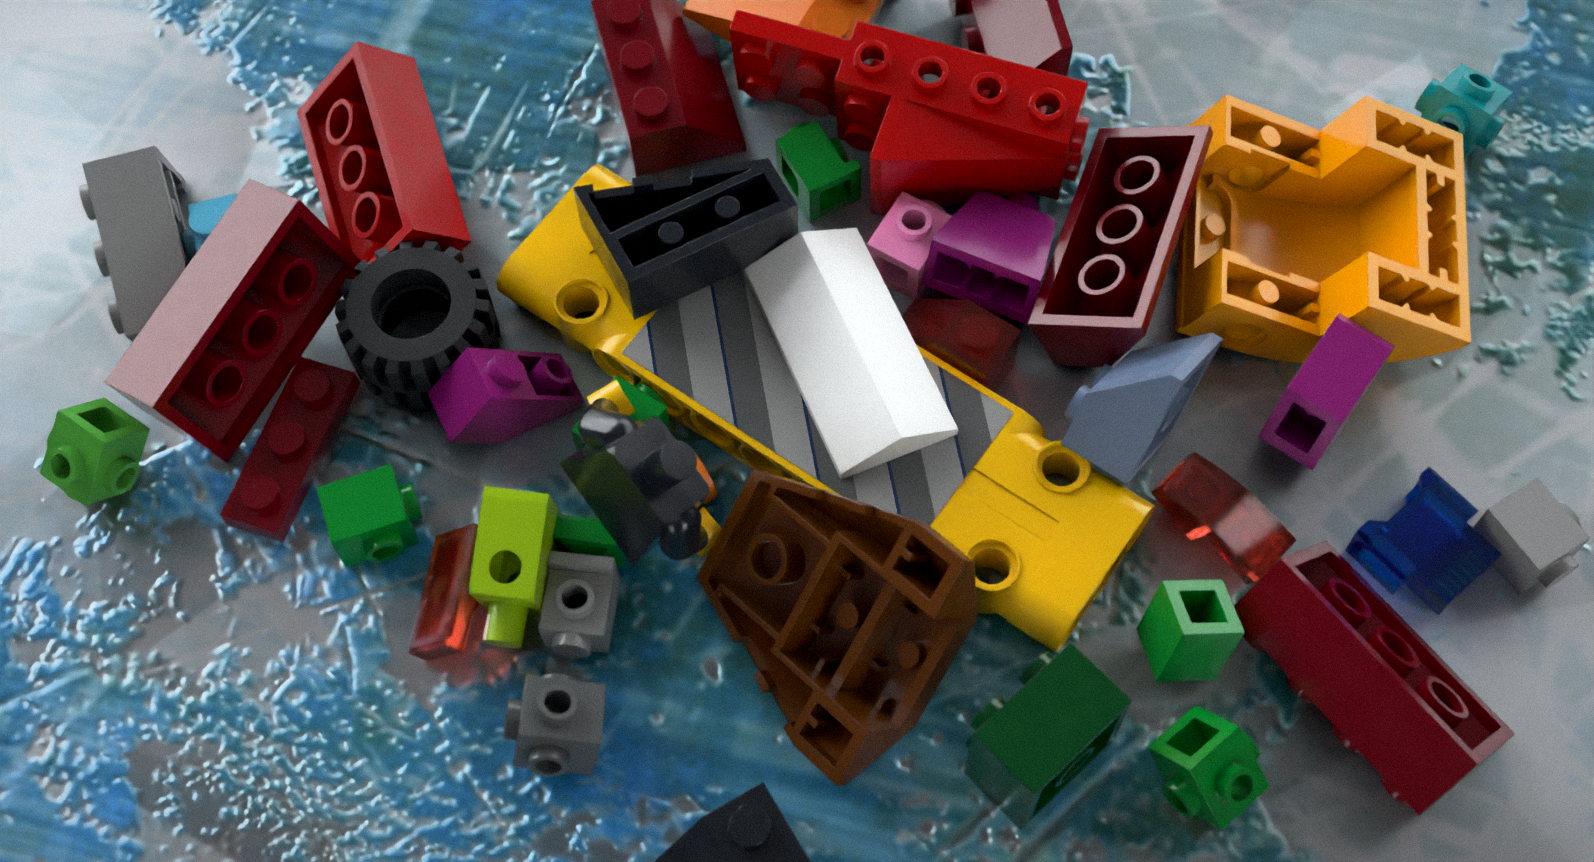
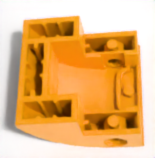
M1228 94L1222 97L1192 124L1186 125H1210L1213 136L1179 235L1175 331L1191 337L1213 332L1223 338L1219 345L1221 347L1248 355L1295 363L1305 362L1339 313L1395 346L1385 363L1434 356L1460 349L1471 343L1463 134L1367 95L1321 130Z

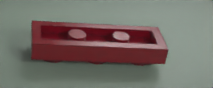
M299 356L220 513V516L227 525L282 543L284 542L360 386V382L354 372Z

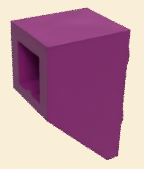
M1339 313L1287 386L1257 437L1313 471L1335 443L1395 346Z
M472 347L465 349L428 392L450 443L499 444L575 411L585 402L572 377L571 369L559 353Z

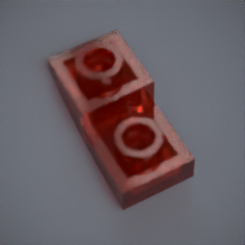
M1196 452L1187 455L1151 492L1190 541L1206 536L1245 585L1260 580L1296 541L1287 528L1250 491L1228 473Z

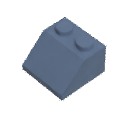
M1211 332L1133 350L1114 368L1105 364L1096 375L1090 388L1082 385L1069 403L1064 418L1072 423L1061 444L1127 484L1169 439L1223 338Z

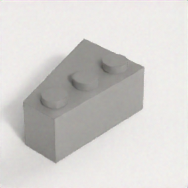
M155 145L82 163L87 184L79 186L80 198L85 213L90 220L96 219L101 237L100 241L93 243L98 267L104 277H111L115 298L108 299V310L112 324L118 334L125 333V337L132 342L191 261L183 238V231L191 229L188 223L189 217L183 218L177 196L178 194L186 193L184 179Z

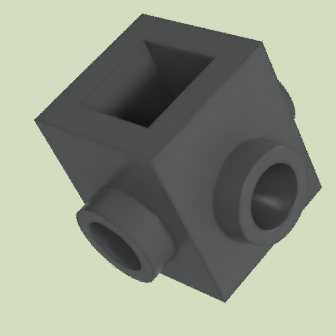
M557 673L543 676L526 675L521 700L508 699L503 739L515 741L512 766L529 768L533 773L542 776H559L565 773L593 776L602 740L607 684L575 681L570 676Z

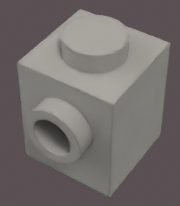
M1538 477L1488 508L1469 532L1470 537L1518 594L1538 581L1548 589L1572 573L1579 566L1573 556L1590 539L1581 528L1580 521L1574 511L1567 505L1558 502Z

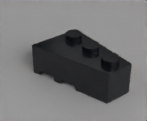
M769 158L691 169V177L652 182V176L632 178L633 185L594 191L593 184L573 187L581 227L634 320L747 268L750 264L798 234V204Z

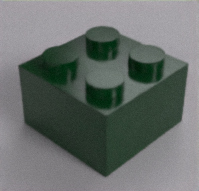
M1072 642L1055 657L1048 651L1037 657L1019 678V681L1024 686L1007 702L1000 696L994 698L976 715L970 724L975 732L966 743L969 752L964 773L1020 830L1114 741L1132 702Z

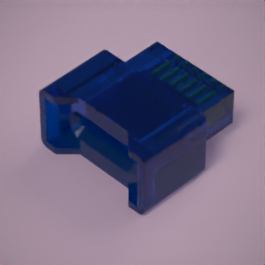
M1429 466L1420 474L1419 481L1413 490L1405 496L1406 505L1388 521L1368 520L1357 530L1345 551L1390 594L1394 595L1400 588L1406 585L1439 616L1481 575L1489 570L1502 554L1469 525L1479 510Z

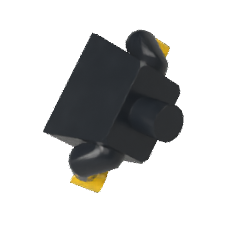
M617 379L587 396L586 398L590 406L582 416L578 427L580 437L587 445L559 465L626 558L633 564L659 544L661 551L673 560H685L695 554H698L701 558L711 550L722 528L704 507L699 511L697 509L710 494L708 484L696 469L697 456L693 448L688 443L676 440L663 421L656 416L634 421L629 415L636 411Z

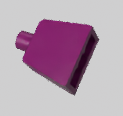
M976 192L932 238L922 284L1028 325L1043 280L1056 221L1052 216L1040 212L1041 208L1038 200L1029 193H1015L1006 200L988 192Z

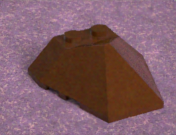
M757 469L752 470L697 575L700 584L734 642H743L759 671L753 676L762 692L773 694L788 720V723L783 728L792 744L838 787L846 786L916 726L978 619L974 561L927 523Z

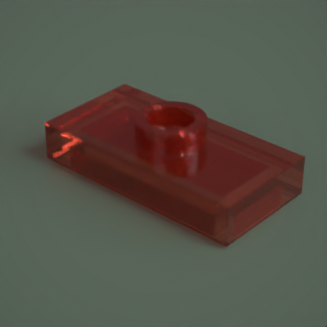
M472 523L436 536L409 645L410 655L430 661L464 652L472 615L479 605V602L469 594V582L478 529L477 524Z

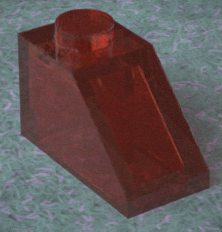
M915 299L902 315L916 345L993 392L997 390L1015 366L1021 330L969 299Z

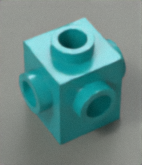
M1461 63L1442 82L1435 78L1432 79L1419 97L1414 109L1422 113L1421 118L1463 134L1465 160L1477 146L1487 150L1506 122V119L1499 116L1513 92L1494 82L1485 74L1477 72Z

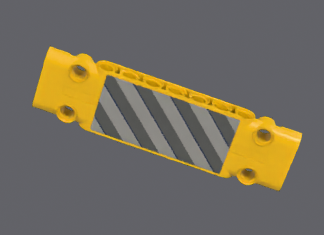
M597 164L587 170L573 187L593 184L594 191L633 184L603 165ZM573 187L504 263L497 279V290L541 320H546L558 328L564 343L570 349L580 353H592L596 363L613 379L617 375L633 386L642 383L651 387L666 402L668 415L751 469L773 473L925 522L974 561L975 571L983 567L998 570L1005 580L997 584H986L975 576L977 612L981 614H999L1006 619V622L1054 653H1057L1066 643L1145 528L1155 509L1154 504L1090 466V461L1061 444L1062 441L1051 442L1046 439V433L1041 424L1026 411L918 345L916 346L958 427V434L840 479L748 283L745 270L743 269L634 320L581 227ZM584 311L595 312L592 316L585 319L573 318L578 313ZM1060 473L1067 476L1073 484L1057 486L1050 483L1045 478V475Z

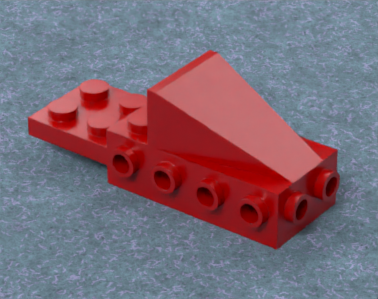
M736 10L729 33L738 90L744 91L750 97L762 102L776 100L798 106L801 110L812 116L826 117L830 115L836 117L838 139L846 141L855 149L871 152L869 171L870 209L872 214L886 216L902 191L919 200L927 199L940 206L965 203L976 192H988L998 197L1013 195L1019 192H1030L1058 200L1064 181L1076 182L1085 152L1083 146L1091 121L1090 118L1082 116L1088 82L857 20L850 40L753 13ZM874 58L872 64H869V59ZM926 74H934L940 79L936 82L928 83L924 81V76ZM991 90L998 94V96L988 99ZM1048 106L1053 107L1057 111L1054 114L1045 115Z

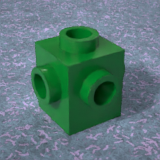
M1197 705L1147 747L1166 781V784L1162 786V791L1168 802L1184 817L1190 819L1196 815L1220 830L1242 814L1255 799L1270 787L1257 762L1260 752L1253 740L1238 725Z

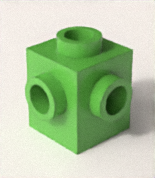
M105 397L58 410L53 429L47 438V449L40 474L62 489L69 498L82 503L84 506L131 491L140 473L139 463L150 428Z

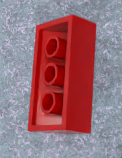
M356 41L297 110L329 230L361 261L365 260L369 264L377 259L375 251L387 247L389 253L400 250L399 242L413 241L415 248H422L425 241L439 242L442 252H445L450 246L462 252L472 241L415 58Z

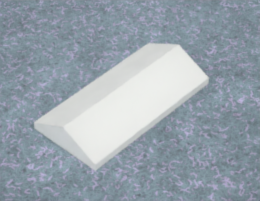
M857 227L800 232L744 269L748 283L840 479L958 434V427Z

